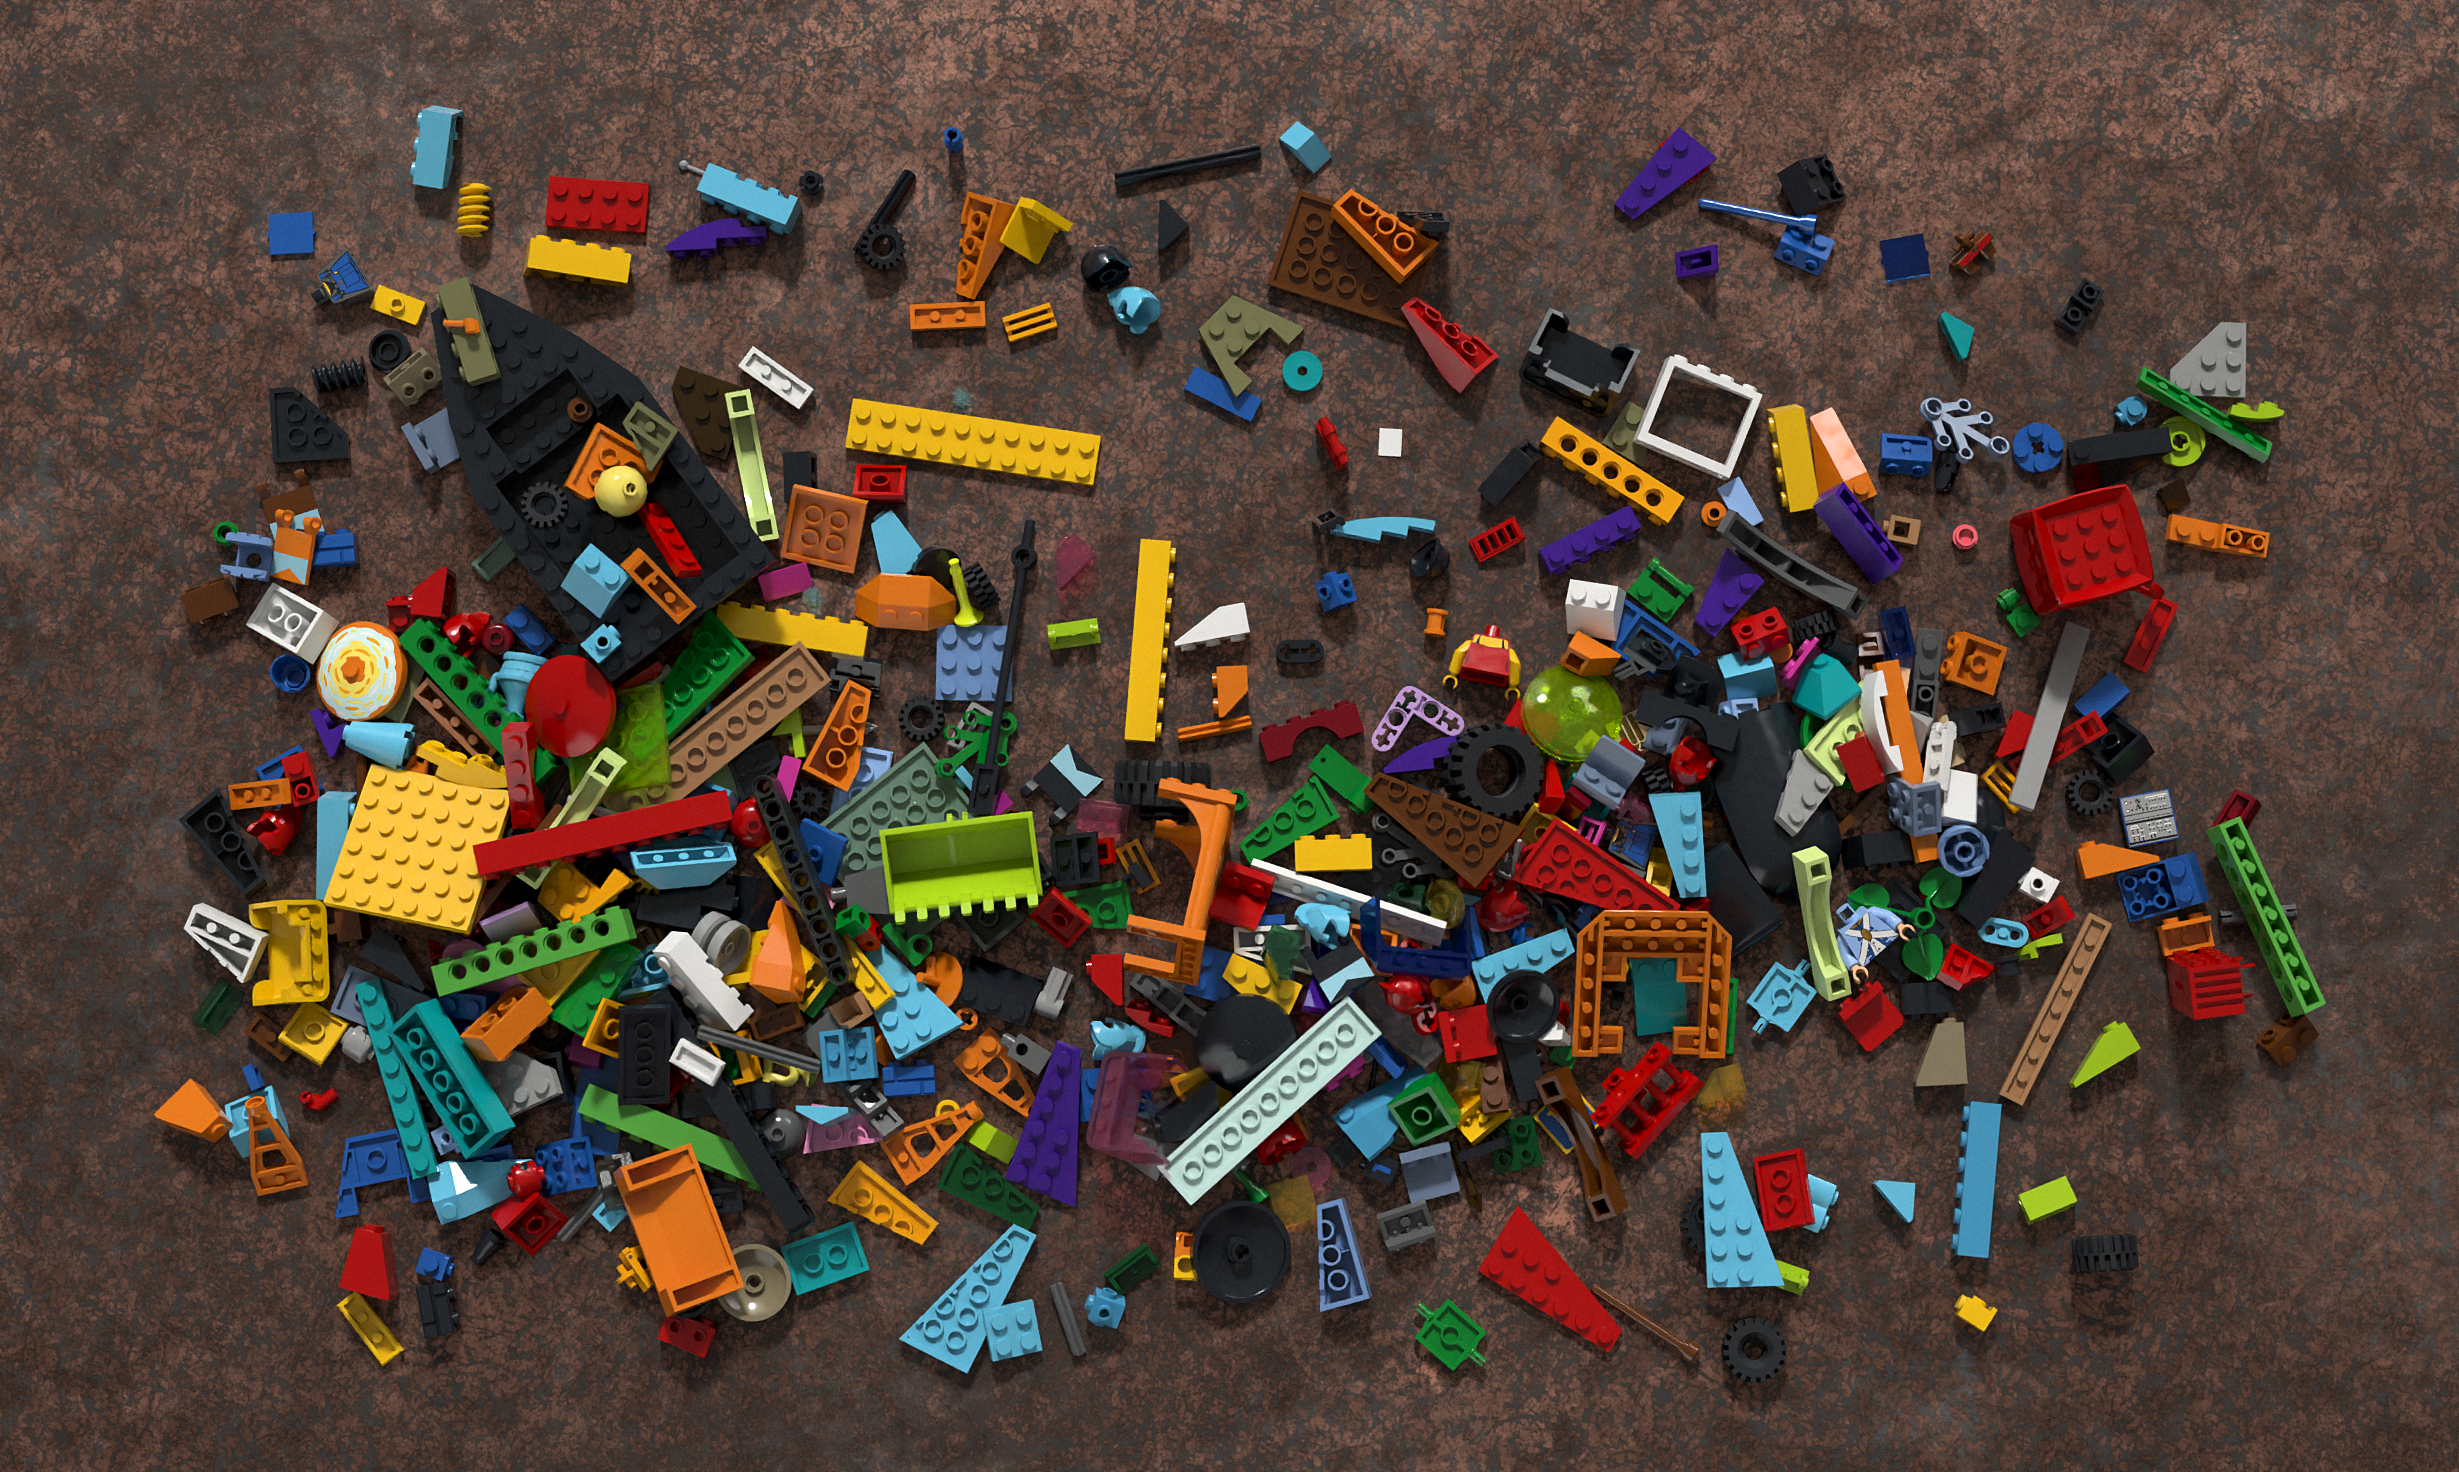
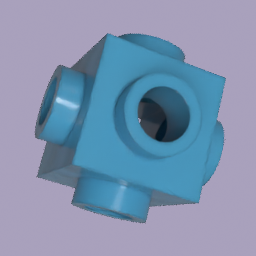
M1096 1287L1093 1295H1088L1084 1309L1087 1310L1088 1320L1100 1327L1106 1325L1117 1329L1125 1309V1296L1118 1295L1116 1291L1110 1288L1100 1289Z

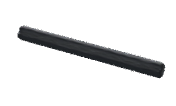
M1253 144L1117 171L1114 173L1117 186L1258 159L1261 157V149L1259 144Z

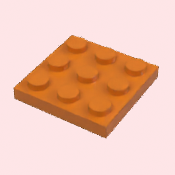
M794 484L780 557L854 574L868 501Z

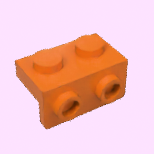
M2203 912L2189 914L2188 920L2179 922L2178 917L2163 920L2164 925L2157 927L2163 957L2173 955V951L2177 950L2193 951L2198 950L2200 947L2215 946L2209 922L2212 920L2211 915L2203 916Z

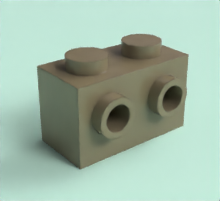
M423 347L383 378L406 407L419 402L427 390L437 387L442 382L440 367Z

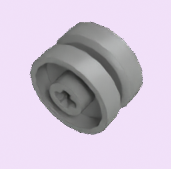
M712 911L705 915L691 935L692 939L708 956L706 962L718 968L723 976L733 973L741 965L751 944L750 929L736 920L732 921L730 917L719 911Z

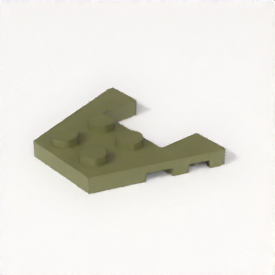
M1233 295L1199 329L1198 333L1213 360L1217 363L1233 396L1237 399L1252 384V380L1235 363L1268 330L1289 347L1304 332V328Z

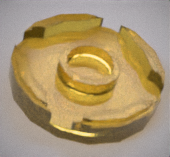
M1448 878L1432 882L1426 893L1427 908H1431L1432 912L1430 916L1447 922L1445 929L1458 927L1465 915V903L1460 888L1453 880Z

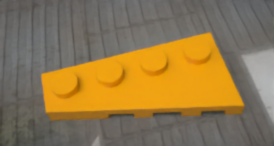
M861 1160L857 1161L827 1200L847 1208L848 1211L862 1215L878 1225L881 1224L890 1228L892 1231L921 1245L939 1224Z

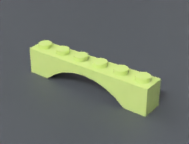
M750 389L726 393L725 402L750 526L762 542L779 540Z
M608 747L603 749L550 828L588 820L627 764V761ZM559 861L552 862V867L537 870L536 866L526 868L525 873L516 876L537 890L545 882Z
M1813 846L1792 853L1815 989L1826 1000L1832 1001L1850 995L1852 992L1848 970L1841 959L1831 919L1829 893L1832 875L1829 857L1819 848Z

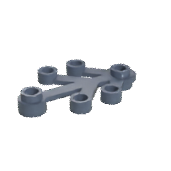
M1932 397L1925 399L1921 403L1919 412L1925 420L1931 422L1937 437L1934 441L1935 447L1940 451H1945L1951 444L1950 436L1945 433L1942 424L1944 423L1951 430L1958 448L1956 459L1960 463L1967 464L1973 457V451L1968 447L1964 436L1986 448L1988 455L1993 459H2001L2009 451L2010 445L2005 438L1996 436L1989 439L1969 427L1977 425L1982 429H1986L1992 423L1993 417L1986 411H1982L1977 415L1965 416L1971 409V403L1967 399L1961 398L1956 402L1942 403L1939 399ZM1956 412V414L1963 417L1954 418L1947 413Z

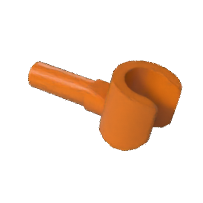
M465 318L460 321H443V326L464 327L465 334H477L480 332L479 322L473 318Z

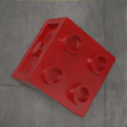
M1227 860L1220 886L1208 911V916L1255 932L1271 897L1275 877Z
M1486 1004L1438 1012L1447 1064L1497 1054L1494 1032L1487 1020Z

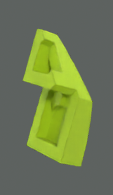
M2061 933L2030 942L2013 953V955H2019L2018 961L2038 958L2037 948L2063 943Z

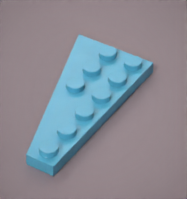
M852 938V939L854 940V942H855V943L858 945V947L860 948L859 942H857L854 938ZM882 943L876 951L869 952L861 949L896 994L892 1000L878 1011H875L871 1005L870 1007L898 1061L965 1025L924 983L918 982L916 976Z
M1727 1132L1700 1133L1707 1288L1783 1286V1279Z
M1013 1224L899 1339L968 1373L986 1338L982 1310L1002 1306L1037 1235Z

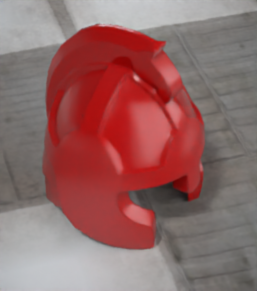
M486 612L458 614L439 627V633L444 638H449L456 645L457 649L455 651L461 657L465 656L468 658L481 645L482 633L485 628L490 626L493 617Z
M1683 738L1673 751L1669 765L1673 778V793L1683 792L1685 786L1703 781L1716 763L1717 758L1712 756L1710 748L1697 738Z
M291 800L292 803L281 804V808L265 811L261 814V818L251 823L246 830L250 835L256 836L266 850L275 857H278L285 851L301 827L302 810L300 806L294 807L293 800Z
M1511 879L1508 880L1500 893L1497 891L1503 887L1500 883L1497 884L1486 894L1483 902L1476 904V917L1478 925L1482 929L1492 932L1507 931L1515 928L1524 921L1525 917L1531 915V912L1522 903V895L1517 882L1511 881Z
M1400 972L1393 975L1386 982L1380 981L1377 983L1383 988L1388 1006L1404 1015H1417L1424 1012L1423 1007L1414 1008L1419 1002L1424 1003L1425 997L1421 996V986L1427 993L1432 991L1430 985L1422 977L1410 972Z

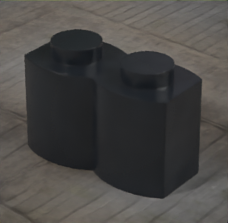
M1943 982L1900 984L1901 1014L1908 1015V1020L1923 1019V1014H1933V1018H1949V1013L1955 1012L1953 987L1947 986Z

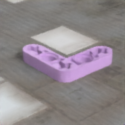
M1406 686L1400 690L1372 734L1371 744L1377 751L1385 752L1389 750L1413 714L1448 736L1460 734L1464 728V721L1459 714L1413 686ZM1413 691L1415 693L1413 697L1416 699V702H1410L1406 706V709H1410L1409 714L1403 709L1395 707L1397 702L1400 705L1404 703V692L1409 693ZM1427 704H1434L1438 708V714L1435 718L1425 716L1424 707ZM1443 710L1448 713L1444 716L1446 719H1457L1458 730L1452 729L1448 731V724L1444 721H1441L1440 725L1436 724V721L1442 716ZM1392 712H1400L1402 714L1403 722L1401 725L1393 726L1390 724L1389 715ZM1385 723L1389 729L1395 730L1397 733L1394 736L1390 732L1386 739L1389 742L1388 746L1382 745L1379 747L1376 736H1382L1387 729L1382 728Z

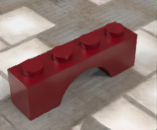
M1344 700L1334 704V709L1325 711L1324 708L1311 711L1310 717L1301 719L1300 716L1287 719L1286 725L1277 727L1275 723L1263 727V732L1259 733V739L1267 763L1271 764L1292 757L1295 741L1302 733L1310 729H1325L1333 733L1340 741L1364 733L1355 702L1349 704L1348 700Z

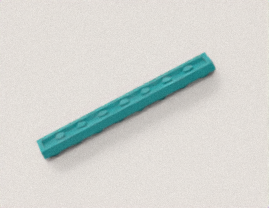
M378 977L355 985L413 1180L440 1172L409 1067L387 1032L395 1024L382 978Z

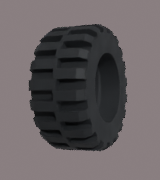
M1504 723L1482 724L1468 728L1467 732H1461L1456 737L1457 742L1451 743L1448 747V751L1451 752L1450 755L1444 756L1443 764H1447L1446 770L1442 771V778H1447L1448 784L1444 785L1446 793H1452L1453 796L1450 800L1501 820L1510 819L1513 816L1524 813V807H1531L1535 802L1533 795H1539L1542 789L1538 786L1539 781H1544V773H1540V766H1544L1543 759H1538L1537 753L1540 752L1537 745L1530 744L1532 738L1527 733L1520 734L1521 729ZM1489 748H1495L1500 751L1509 765L1510 775L1508 784L1502 793L1497 796H1491L1482 789L1476 774L1478 760L1482 753Z
M1118 760L1114 768L1113 799L1116 804L1186 807L1180 801L1158 797L1160 779L1176 778L1184 784L1192 785L1193 783L1205 785L1207 789H1211V767L1208 763Z

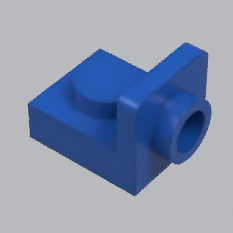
M423 1247L415 1272L435 1278L437 1281L445 1282L447 1278H451L454 1272L455 1264L452 1263L454 1257Z

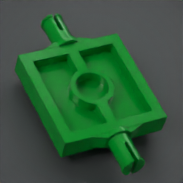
M1448 1298L1433 1312L1422 1302L1418 1306L1425 1313L1418 1307L1414 1309L1425 1319L1423 1327L1415 1335V1338L1452 1371L1468 1358L1479 1367L1483 1364L1476 1357L1482 1362H1486L1487 1359L1475 1349L1478 1342L1487 1332Z

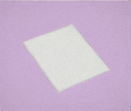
M1380 428L1378 455L1401 457L1402 429Z

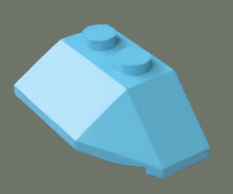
M703 836L681 837L667 842H663V839L652 840V845L639 847L630 852L635 873L657 889L710 885L733 867L737 861L731 843H722L716 839Z

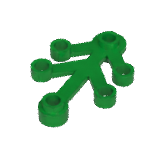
M970 710L963 714L962 719L967 726L980 724L990 727L992 716L980 715L976 711ZM1003 711L1002 720L1006 719L1009 722V726L1004 728L1001 724L994 765L1005 766L1009 761V756L1006 753L1008 736L1013 734L1017 728V720L1008 711ZM969 713L973 714L975 717L973 723L969 722L967 719ZM955 725L945 727L943 736L946 740L958 739L970 741L971 743L952 758L938 760L934 766L936 776L941 779L951 778L955 774L956 767L977 751L976 763L984 764L990 729L984 733L961 730ZM950 728H952L955 731V736L953 738L949 737L948 730ZM999 754H1001L1004 757V762L1002 764H1000L997 761V756ZM944 764L950 766L949 773L943 771Z

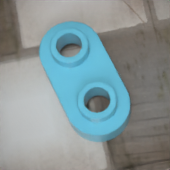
M1990 917L1980 930L1977 929V935L1983 942L2010 948L2023 946L2029 937L2028 930L2023 924ZM1986 926H1991L1994 931L1992 935L1986 934ZM2011 931L2018 933L2017 940L2011 939Z

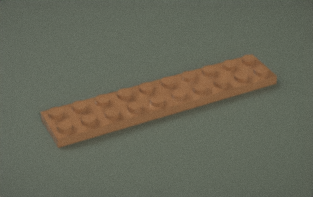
M798 641L608 792L601 802L607 809L622 813L684 799L832 680L801 641Z

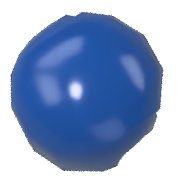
M283 654L272 663L270 678L279 690L286 693H298L307 688L311 680V669L301 657Z

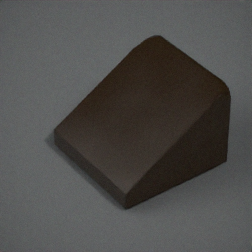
M2182 478L2156 491L2168 513L2191 502Z

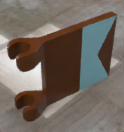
M305 469L294 471L300 488L274 497L271 496L267 482L262 481L256 484V489L261 498L274 540L276 539L277 532L275 512L278 509L293 511L294 519L289 529L304 533L303 520L305 517H318L321 519ZM322 522V526L319 531H324L326 533Z

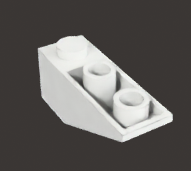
M1238 603L1217 608L1175 641V648H1181V651L1184 652L1194 650L1196 645L1206 643V647L1220 645V640L1230 639L1231 642L1246 640L1245 636L1250 635L1245 604Z

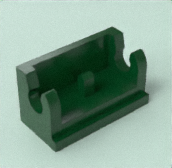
M1144 1242L1103 1274L1116 1291L1123 1295L1162 1264Z

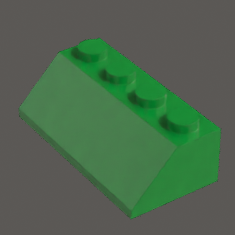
M601 930L603 935L608 934V932ZM627 942L602 949L603 951L560 1000L551 1007L553 1011L547 1017L585 1039L602 998L616 1002L645 957L640 950Z

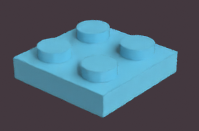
M1032 1299L982 1310L991 1361L994 1362L1042 1351Z

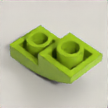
M2267 401L2259 403L2254 408V411L2251 410L2249 405L2237 403L2228 408L2226 415L2235 421L2261 423L2279 419L2283 416L2284 410L2278 409L2277 404Z

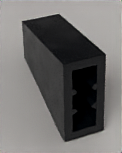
M1527 438L1518 443L1477 489L1481 494V499L1488 505L1493 504L1495 507L1499 505L1545 454Z
M1210 1077L1202 1079L1155 1113L1156 1122H1152L1154 1136L1158 1137L1164 1144L1188 1139L1220 1110L1215 1081L1210 1079Z

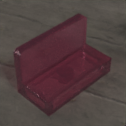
M1080 798L1076 829L1126 835L1130 805Z

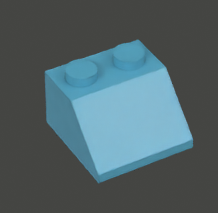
M590 543L572 565L561 587L601 619L633 582V579Z
M272 1085L225 1105L226 1115L234 1124L229 1129V1136L242 1158L250 1155L248 1114L245 1108V1102L250 1098L256 1096L265 1098L269 1112L287 1138L290 1139L287 1120ZM270 1128L257 1130L259 1143L276 1140Z

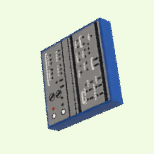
M2169 789L2117 799L2128 848L2179 839Z

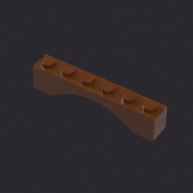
M1565 1066L1547 1072L1536 1080L1535 1084L1544 1105L1560 1121L1574 1147L1582 1172L1585 1200L1595 1222L1617 1216L1628 1207V1203L1570 1068Z

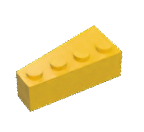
M1793 404L1766 409L1768 428L1773 441L1771 444L1772 452L1778 465L1776 476L1778 482H1781L1783 492H1780L1782 507H1786V510L1789 512L1812 509L1819 496L1804 407Z

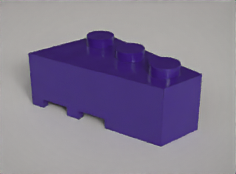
M1726 548L1693 624L1712 640L1765 580L1730 549Z

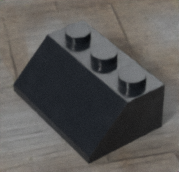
M972 955L963 974L962 988L955 1002L1027 1028L1044 981Z

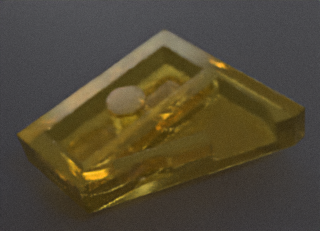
M1441 1055L1437 1075L1452 1098L1456 1099L1463 1096L1466 1092H1474L1481 1089L1486 1064L1471 1060L1447 1064L1446 1056Z

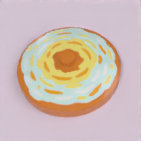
M359 621L342 627L329 638L318 660L316 680L323 703L337 717L351 722H371L387 714L400 699L407 680L408 663L403 645L397 640L398 637L391 630L376 623Z

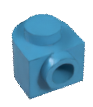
M2136 396L2127 398L2113 408L2115 419L2121 426L2125 425L2127 429L2144 418L2147 412L2144 400Z

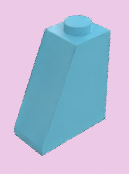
M883 510L873 518L875 522L871 524L881 573L911 575L913 562H916L918 559L917 555L922 549L893 511L889 510L886 512Z

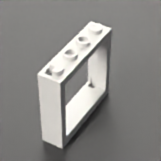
M1676 354L1674 357L1669 356L1664 361L1633 442L1725 481L1731 476L1762 394L1756 392L1757 388L1751 385L1743 384L1741 386L1734 383V379L1724 374L1717 376L1710 373L1711 369L1704 365L1697 364L1696 367L1687 363L1688 359ZM1674 368L1750 400L1725 465L1648 433Z

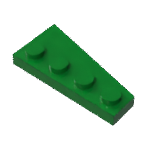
M1316 774L1304 787L1297 790L1282 807L1280 806L1273 812L1274 814L1270 818L1262 822L1239 846L1251 866L1253 858L1265 861L1294 845L1295 841L1300 840V836H1311L1340 820L1339 814Z

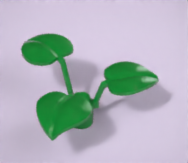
M1943 866L1928 870L1922 876L1919 883L1920 892L1928 896L1925 899V908L1917 907L1911 913L1888 908L1887 905L1889 904L1890 897L1887 890L1875 883H1867L1847 895L1846 902L1854 911L1861 906L1867 909L1874 906L1889 910L1897 915L1909 917L1911 924L1920 928L1917 933L1918 939L1911 938L1909 939L1910 941L1904 944L1902 949L1903 962L1912 972L1932 981L1942 963L1943 945L1935 934H1926L1922 937V934L1935 922V915L1931 911L1930 901L1938 908L1953 906L1961 894L1962 877L1950 873Z

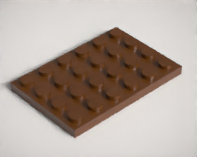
M1298 190L1267 286L1410 331L1412 326L1401 308L1415 296L1421 299L1436 251L1403 283L1399 284L1330 215L1331 209L1336 203L1335 201ZM1419 230L1425 237L1430 240L1432 238L1439 243L1441 236H1430L1427 231Z

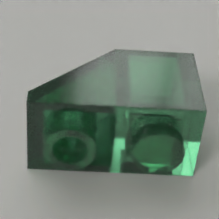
M1273 923L1260 955L1274 985L1280 988L1283 979L1289 980L1294 968L1289 965L1291 959H1297L1302 945L1298 944L1301 934Z

